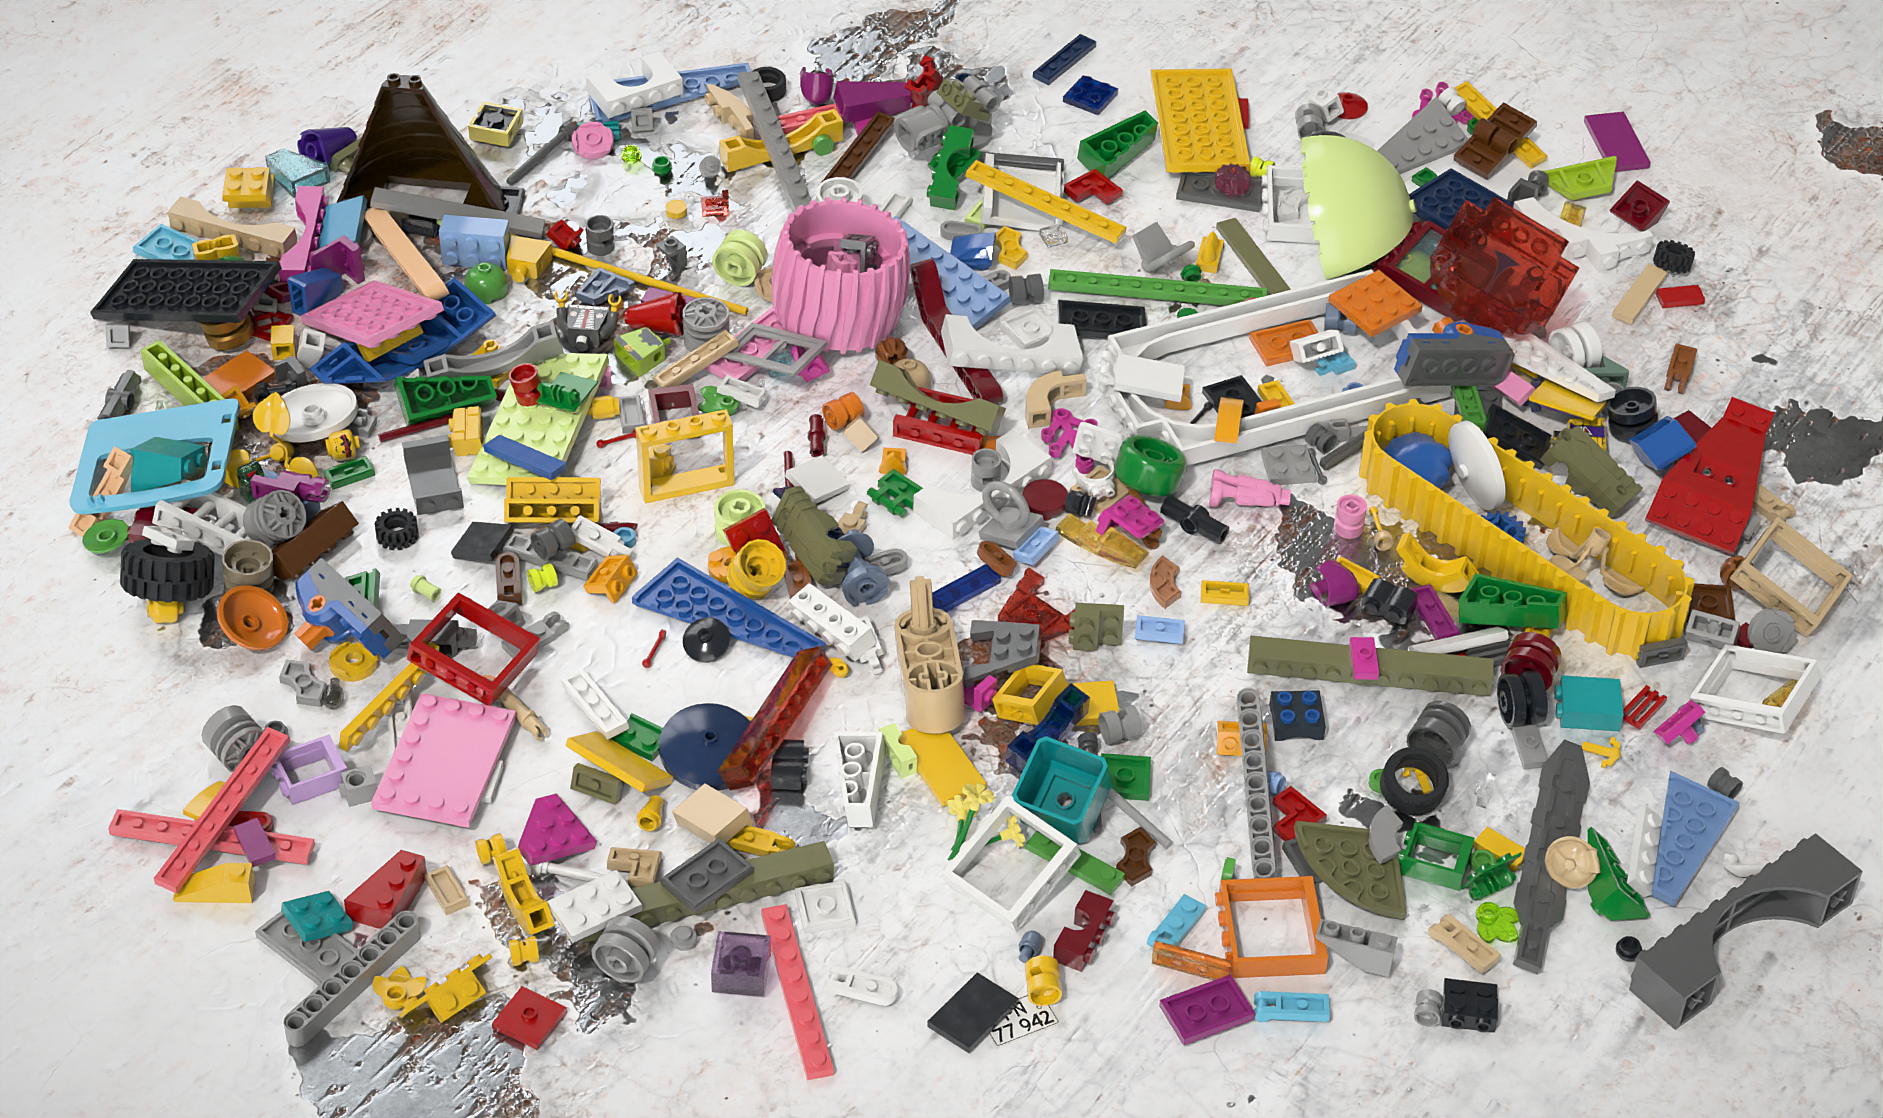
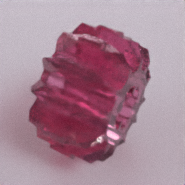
M1232 163L1229 165L1222 164V167L1217 169L1215 175L1216 188L1219 189V193H1226V196L1230 194L1234 197L1237 194L1243 195L1244 191H1248L1250 187V172L1247 171L1245 166L1240 167L1239 163L1236 165Z

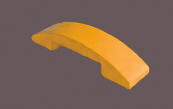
M1221 397L1214 441L1237 444L1244 400Z

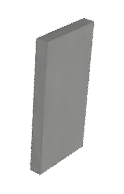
M282 911L255 931L256 938L318 986L358 950L336 933L331 936L304 942Z

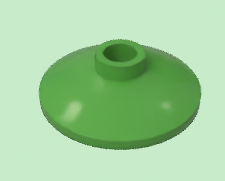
M118 519L100 521L84 533L82 543L86 550L93 553L112 551L120 547L128 539V525Z

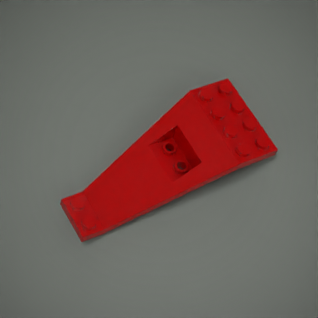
M1731 397L1723 417L1696 443L1697 447L1692 449L1690 454H1686L1663 477L1645 521L1734 555L1752 513L1765 437L1775 413ZM1708 470L1711 472V475L1706 476L1703 474V471ZM1731 479L1733 483L1727 484L1725 480Z

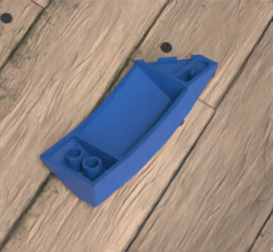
M455 277L445 284L450 294L439 300V302H442L444 311L438 313L433 319L424 320L419 323L425 334L447 338L449 346L424 360L448 353L497 316L491 308ZM343 342L309 370L323 384L387 382L424 367V360L415 365L390 360L387 352L370 362H366L355 342L347 344Z

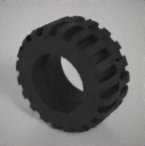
M149 538L129 543L122 550L120 585L126 593L133 597L137 596L140 599H149L156 602H185L188 600L194 601L197 598L202 599L213 590L215 555L206 545L194 542L193 550H182V553H173L167 550V546L151 543Z

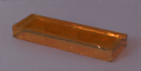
M1155 941L1151 964L1216 980L1230 975L1232 961Z

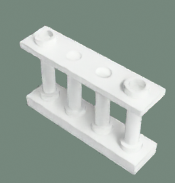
M183 479L182 482H181V484L187 483V482H191V481H189V480H187V479ZM215 492L209 495L176 501L173 505L162 500L156 504L153 524L180 527L182 529L181 534L182 532L187 533L188 537L192 538L195 542L206 545L209 549L220 555L223 554L225 548L229 545L245 540L244 538L247 536L243 526V514L246 507ZM190 504L198 508V510L194 514H190L182 510V508ZM208 513L220 518L215 524L203 520ZM231 523L241 529L236 534H233L223 528Z

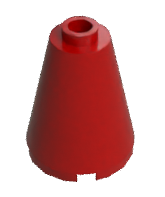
M674 292L630 306L628 311H625V323L629 324L631 329L649 328L652 332L656 333L666 332L668 335L683 336L685 297L682 292Z

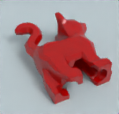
M927 55L920 62V66L923 69L916 82L909 79L905 85V89L910 91L913 100L912 109L917 106H929L928 97L932 92L939 89L943 81L942 74L936 70L933 58Z

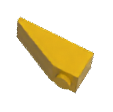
M224 863L193 873L179 892L174 893L173 900L174 902L252 903L256 884L252 863Z

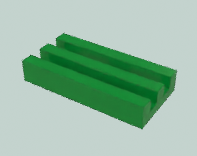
M363 456L323 470V476L329 479L330 482L328 484L334 490L375 476V469L367 456Z

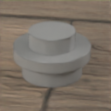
M689 926L676 927L670 934L672 945L680 951L691 949L697 939L695 930Z

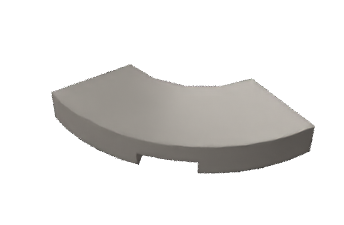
M1388 805L1381 808L1375 814L1369 827V846L1380 865L1399 856L1401 852L1396 842L1395 834L1402 827L1403 822Z

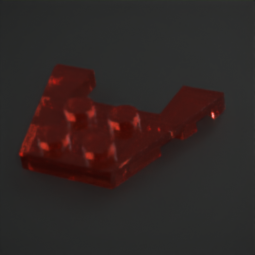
M1028 567L1024 572L1022 580H1019L1016 590L1012 596H1009L998 614V622L1040 624L1042 630L1041 643L1068 633L1069 629H1074V627H1070V613L1064 615L1033 594L1044 585L1045 577Z

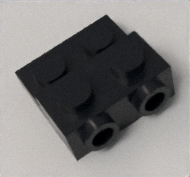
M1444 978L1441 1026L1495 1033L1498 1021L1497 984Z

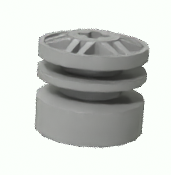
M704 297L692 300L685 305L683 309L684 345L688 351H694L724 330L730 333L729 308L724 302L715 298Z
M285 490L273 491L254 500L246 507L243 514V526L249 538L260 541L268 547L278 545L285 540L295 537L303 530L306 523V511L303 503L296 495Z
M232 705L215 712L204 725L201 736L203 743L230 772H234L264 730L241 706Z

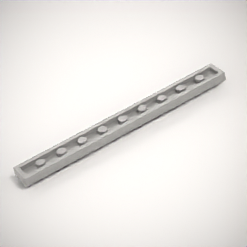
M758 71L739 72L737 80L790 208L795 213L797 207L809 205L812 199Z

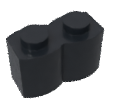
M1374 578L1362 596L1361 609L1371 615L1384 616L1393 623L1405 624L1416 607L1418 594L1409 588L1395 586L1389 581Z
M774 739L770 776L771 789L801 790L802 782H807V767H803V764L809 761V748H804V740Z

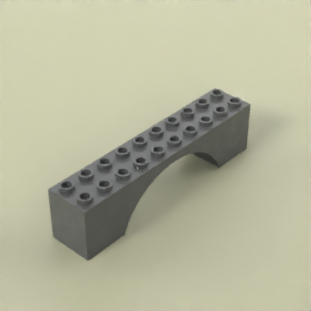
M1816 833L1808 839L1803 838L1791 851L1786 850L1778 860L1773 863H1767L1755 876L1753 874L1750 875L1742 885L1737 888H1731L1725 897L1720 900H1714L1702 913H1695L1686 924L1678 925L1669 936L1659 938L1653 947L1648 950H1642L1635 958L1636 964L1631 974L1632 980L1629 990L1674 1030L1678 1029L1712 1004L1721 974L1714 956L1713 946L1722 936L1741 925L1773 919L1795 921L1819 928L1853 903L1863 871Z

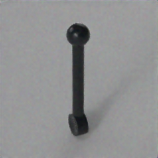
M1206 402L1204 408L1190 423L1195 424L1206 411L1212 409V404Z

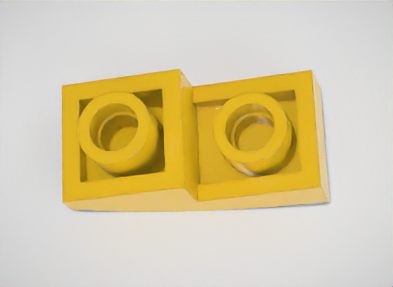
M218 781L202 790L185 806L183 815L197 821L226 782Z

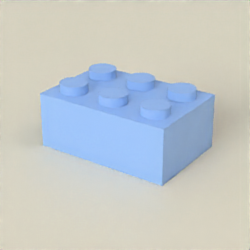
M455 215L443 216L439 229L442 265L472 267L478 263L489 262L498 265L503 270H507V254L510 244L508 220Z

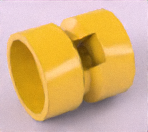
M1046 955L1036 956L1028 960L1025 964V976L1029 1001L1038 1006L1055 1004L1062 997L1059 963L1055 958Z

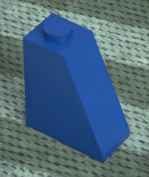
M325 267L290 276L287 279L292 313L299 316L336 299L344 292L342 276Z

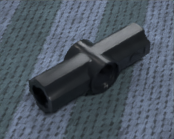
M1170 495L1164 499L1161 505L1160 513L1179 522L1181 528L1190 535L1199 533L1216 543L1222 544L1229 533L1230 527L1210 517L1209 512L1202 505H1194L1192 507Z

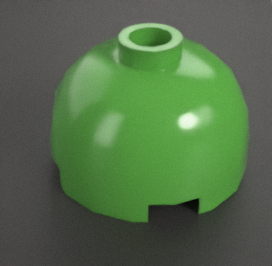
M489 262L478 263L472 266L466 273L464 286L485 304H491V300L498 299L499 297L502 300L508 294L509 287L506 274L498 265Z

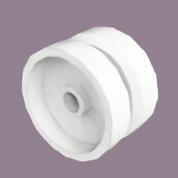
M845 177L827 179L817 187L816 201L822 202L825 197H830L831 200H841V197H846V201L857 202L858 199L863 200V189L859 183Z
M1585 321L1569 325V327L1566 326L1553 330L1549 335L1548 345L1581 367L1595 368L1601 363V343L1595 329Z

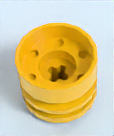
M757 539L748 542L728 565L727 581L730 588L751 600L764 598L783 578L786 571L784 555L775 544L767 540Z

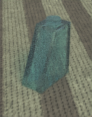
M285 148L265 156L266 165L270 168V174L275 175V180L293 198L296 196L298 186L321 187L330 183L329 168L326 163Z

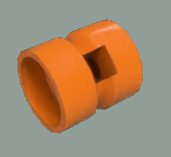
M849 392L840 396L838 400L834 399L823 404L822 413L827 425L836 431L847 426V422H852L859 414L864 418V407L860 398L854 392Z

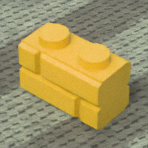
M477 406L468 407V409H454L453 418L449 419L450 432H453V434L448 436L450 448H454L457 457L468 456V454L477 455L483 443L481 408Z

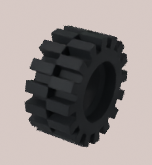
M1664 240V242L1660 241L1657 244L1653 261L1658 268H1663L1664 271L1670 270V273L1677 272V274H1681L1683 272L1685 274L1691 270L1695 251H1693L1692 247H1688L1687 244L1682 245V242L1678 241V243H1675L1674 240H1670V242Z
M392 508L387 509L388 513L383 511L381 516L376 517L374 523L376 539L379 545L382 544L383 548L386 549L389 546V550L394 551V547H397L399 551L402 550V546L407 549L409 548V543L415 544L419 532L417 518L412 511L408 513V510L405 508L400 511V508L392 511ZM397 527L403 528L397 531L390 530Z

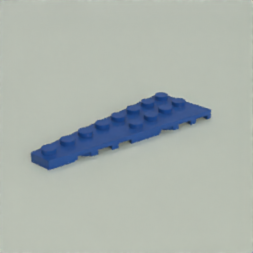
M678 557L632 596V604L690 624L701 618L718 619L727 626L732 638L808 663H812L826 650V643Z

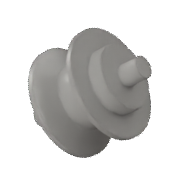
M712 155L703 158L699 164L700 173L706 178L717 176L722 167L720 160Z

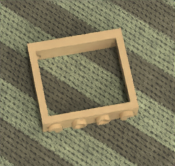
M1777 516L1765 529L1730 579L1767 608H1777L1788 613L1795 622L1794 629L1804 637H1807L1819 625L1853 574ZM1769 538L1833 587L1815 613L1808 610L1750 564Z

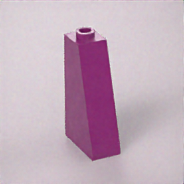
M837 81L833 97L843 123L870 119L877 111L887 115L908 111L911 103H913L910 91L905 89L907 82Z

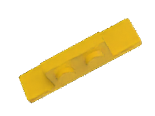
M488 953L484 957L481 954L476 955L467 962L469 967L463 971L459 967L445 976L447 981L439 985L438 982H435L424 990L426 995L420 999L414 996L402 1004L404 1009L399 1013V1016L403 1018L427 1002L440 1023H443L485 995L486 991L473 971L487 963L492 958L491 954Z

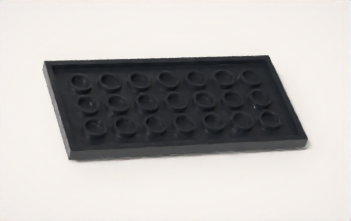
M133 259L91 310L90 314L93 319L240 323L259 297L265 292L272 280L275 279V276L282 267L279 261Z

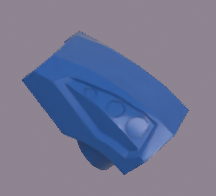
M996 232L974 233L954 237L950 254L973 270L985 271L992 266Z

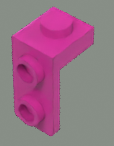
M793 345V349H791L795 362L806 352L804 347ZM819 353L798 376H802L807 383L830 372L829 365Z
M989 675L979 685L974 683V686L965 688L964 685L965 704L982 713L993 703L992 698L997 693L996 678Z

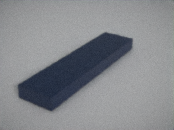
M1079 34L1033 71L1032 78L1050 85L1096 48L1097 41Z

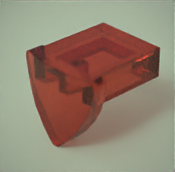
M722 190L720 196L700 197L702 217L729 216L728 190Z

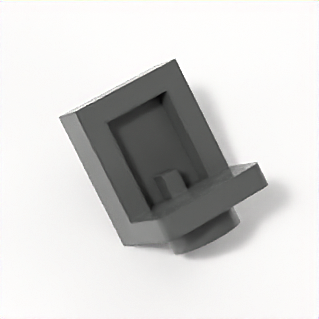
M672 235L656 244L657 249L665 254L667 259L679 269L687 266L686 245Z

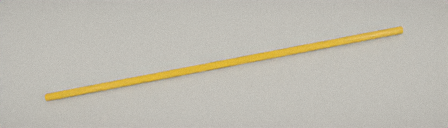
M552 247V256L594 269L600 267L635 282L661 290L682 292L683 295L694 298H715L724 302L731 312L744 316L748 314V307Z

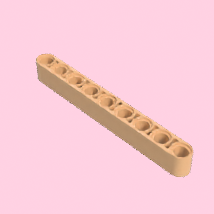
M372 207L365 211L364 220L422 296L439 301L450 294L437 273L385 209Z

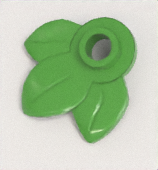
M716 386L701 388V394L705 400L697 405L699 411L710 413L727 409L729 416L736 413L739 407L738 400H735L732 396L717 393Z

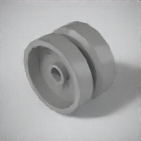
M616 916L611 918L592 948V958L596 965L610 977L622 982L634 983L640 981L645 974L649 964L660 949V942L656 934L641 921L629 916Z

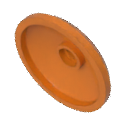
M237 586L227 591L219 601L217 607L218 622L224 633L236 644L251 650H267L278 645L286 635L288 629L286 611L282 604L269 592L255 586Z

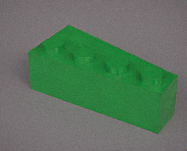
M1144 110L1081 140L1077 159L1089 171L1096 169L1109 179L1155 141L1158 122Z
M1478 573L1474 574L1459 599V623L1559 629L1567 616V592Z

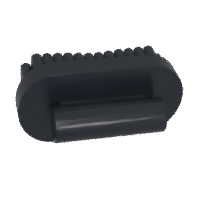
M409 214L411 219H401V230L403 232L436 238L439 234L440 225L433 224L436 223V219Z

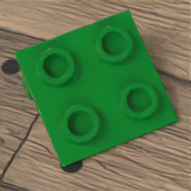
M560 372L551 384L546 381L538 384L537 389L541 396L536 402L575 412L598 384V381Z
M1520 852L1514 856L1507 853L1498 858L1497 862L1493 865L1486 863L1476 869L1475 873L1467 877L1468 882L1461 889L1469 887L1470 898L1472 900H1481L1490 894H1494L1495 891L1498 892L1507 886L1513 885L1516 875L1513 871H1509L1508 866L1519 858L1522 853Z

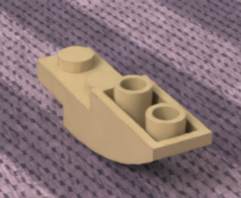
M707 84V93L704 95L705 102L708 106H711L714 116L718 117L722 124L729 123L731 127H734L737 135L754 140V123L750 109L730 92L715 85Z

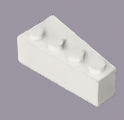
M833 732L848 827H874L886 755L883 733Z

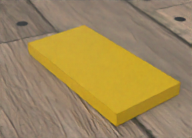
M911 728L901 732L902 737L899 738V743L910 745L917 756V772L942 807L947 806L948 800H954L955 795H961L963 799L967 798V795L962 792L963 786H966L967 783L973 784L975 787L977 783L985 785L984 790H987V783L949 731L944 733H924Z
M598 731L567 739L565 745L567 748L640 792L653 790L672 783V775L612 739L607 740Z

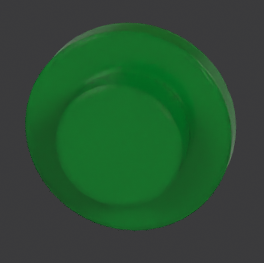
M657 156L651 164V169L659 175H665L672 170V162L666 156Z
M1194 264L1185 266L1180 273L1182 280L1199 281L1202 273L1201 267Z

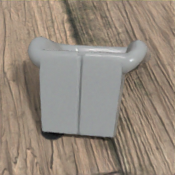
M1158 222L1132 235L1142 259L1141 267L1146 272L1158 269L1195 247L1193 241H1188L1180 246L1171 244Z

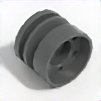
M1433 701L1428 703L1407 734L1406 743L1408 748L1420 747L1432 751L1431 753H1435L1444 762V765L1447 766L1454 760L1460 747L1471 733V723L1467 715L1456 705L1446 701Z

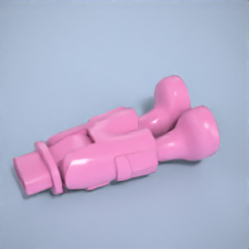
M1214 469L1211 480L1209 507H1217L1221 499L1225 497L1235 498L1234 503L1237 505L1274 506L1275 503V507H1278L1279 504L1289 506L1291 490L1282 489L1281 485H1275L1268 482V480L1256 479L1242 474L1235 477L1226 474L1222 470Z

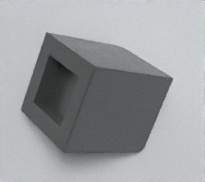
M1520 178L1509 190L1507 200L1512 203L1531 197L1537 200L1539 185Z

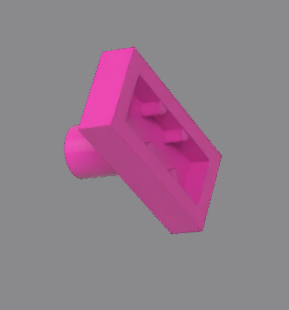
M1690 700L1653 732L1658 739L1666 744H1669L1678 735L1682 737L1686 744H1691L1699 737L1691 724L1706 712L1699 704Z

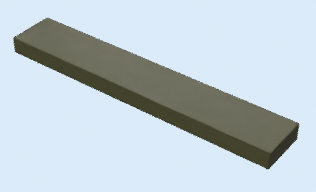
M1236 217L1217 222L1216 229L1260 287L1267 288V296L1291 290Z

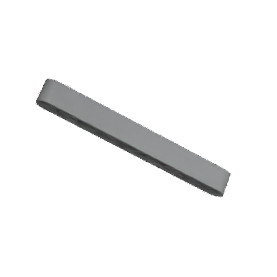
M1244 688L1237 694V707L1252 870L1254 878H1277L1262 709L1258 692L1253 688Z

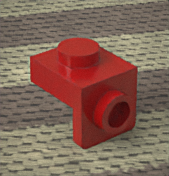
M561 219L548 230L546 236L562 250L567 251L570 247L575 248L582 241L580 236L584 230L580 227L575 232Z

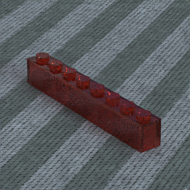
M821 646L801 650L796 653L719 768L718 773L730 791L755 784L831 668L832 663Z

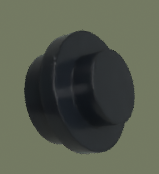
M1625 936L1617 942L1615 950L1621 959L1635 961L1636 956L1642 951V946L1637 938Z

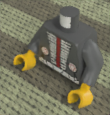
M565 290V297L563 299H559L557 291L555 292V301L559 307L556 308L557 326L561 333L568 337V343L575 345L576 350L582 352L586 351L588 346L598 347L603 339L608 338L615 332L619 316L617 310L623 306L621 296H619L617 303H613L614 296L613 294L609 295L610 311L608 307L571 304L565 307V304L568 302L567 291Z

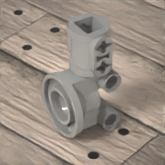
M969 76L963 81L965 84L964 88L974 92L977 95V99L986 106V110L991 115L999 108L1001 99L975 76ZM938 90L932 92L928 97L929 106H917L899 114L893 123L897 140L907 152L917 149L923 151L938 144L943 147L942 137L944 132L947 133L949 125L974 129L975 142L973 147L977 150L987 146L992 139V116L986 122L961 115L937 94Z

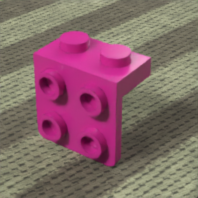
M1128 495L1105 509L1099 515L1097 520L1099 524L1095 531L1103 536L1116 527L1122 526L1135 537L1142 539L1162 527L1165 521L1157 512L1150 510L1142 504L1139 499Z

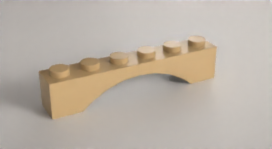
M180 196L168 210L170 228L212 240L223 235H235L238 247L281 258L284 253L297 244L295 227L277 222L261 225H243L227 222L210 214L199 201Z

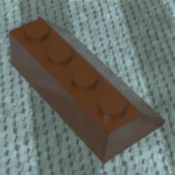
M343 501L321 510L305 523L303 530L298 535L285 540L271 550L273 553V574L281 581L292 578V580L297 579L305 572L303 570L304 567L307 565L313 566L321 558L319 555L324 551L326 554L338 546L336 542L339 539L345 540L354 533L353 528L359 522Z

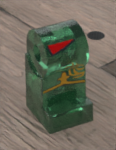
M252 460L237 468L240 495L248 504L256 500V498H253L250 480L254 474L264 477L263 469L256 460Z

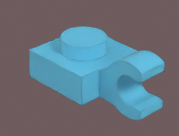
M1343 350V352L1338 354L1335 353L1334 355L1331 354L1330 356L1318 358L1316 362L1320 367L1315 368V371L1319 376L1331 371L1338 375L1355 369L1356 362Z

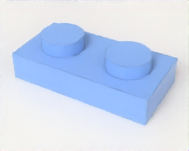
M1040 527L1019 549L1013 552L1014 560L1034 565L1060 539L1058 531Z
M1137 615L1135 639L1183 644L1185 620Z

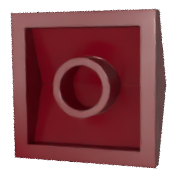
M1636 180L1609 211L1638 231L1644 232L1659 222L1670 204V200Z

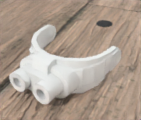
M1108 460L1111 473L1101 479L1086 478L1079 473L1076 467L1072 469V474L1077 480L1078 485L1088 492L1089 495L1096 497V500L1105 495L1112 497L1115 494L1113 460Z

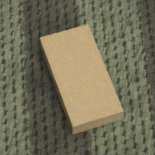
M448 865L424 874L426 883L445 915L470 906L467 895Z

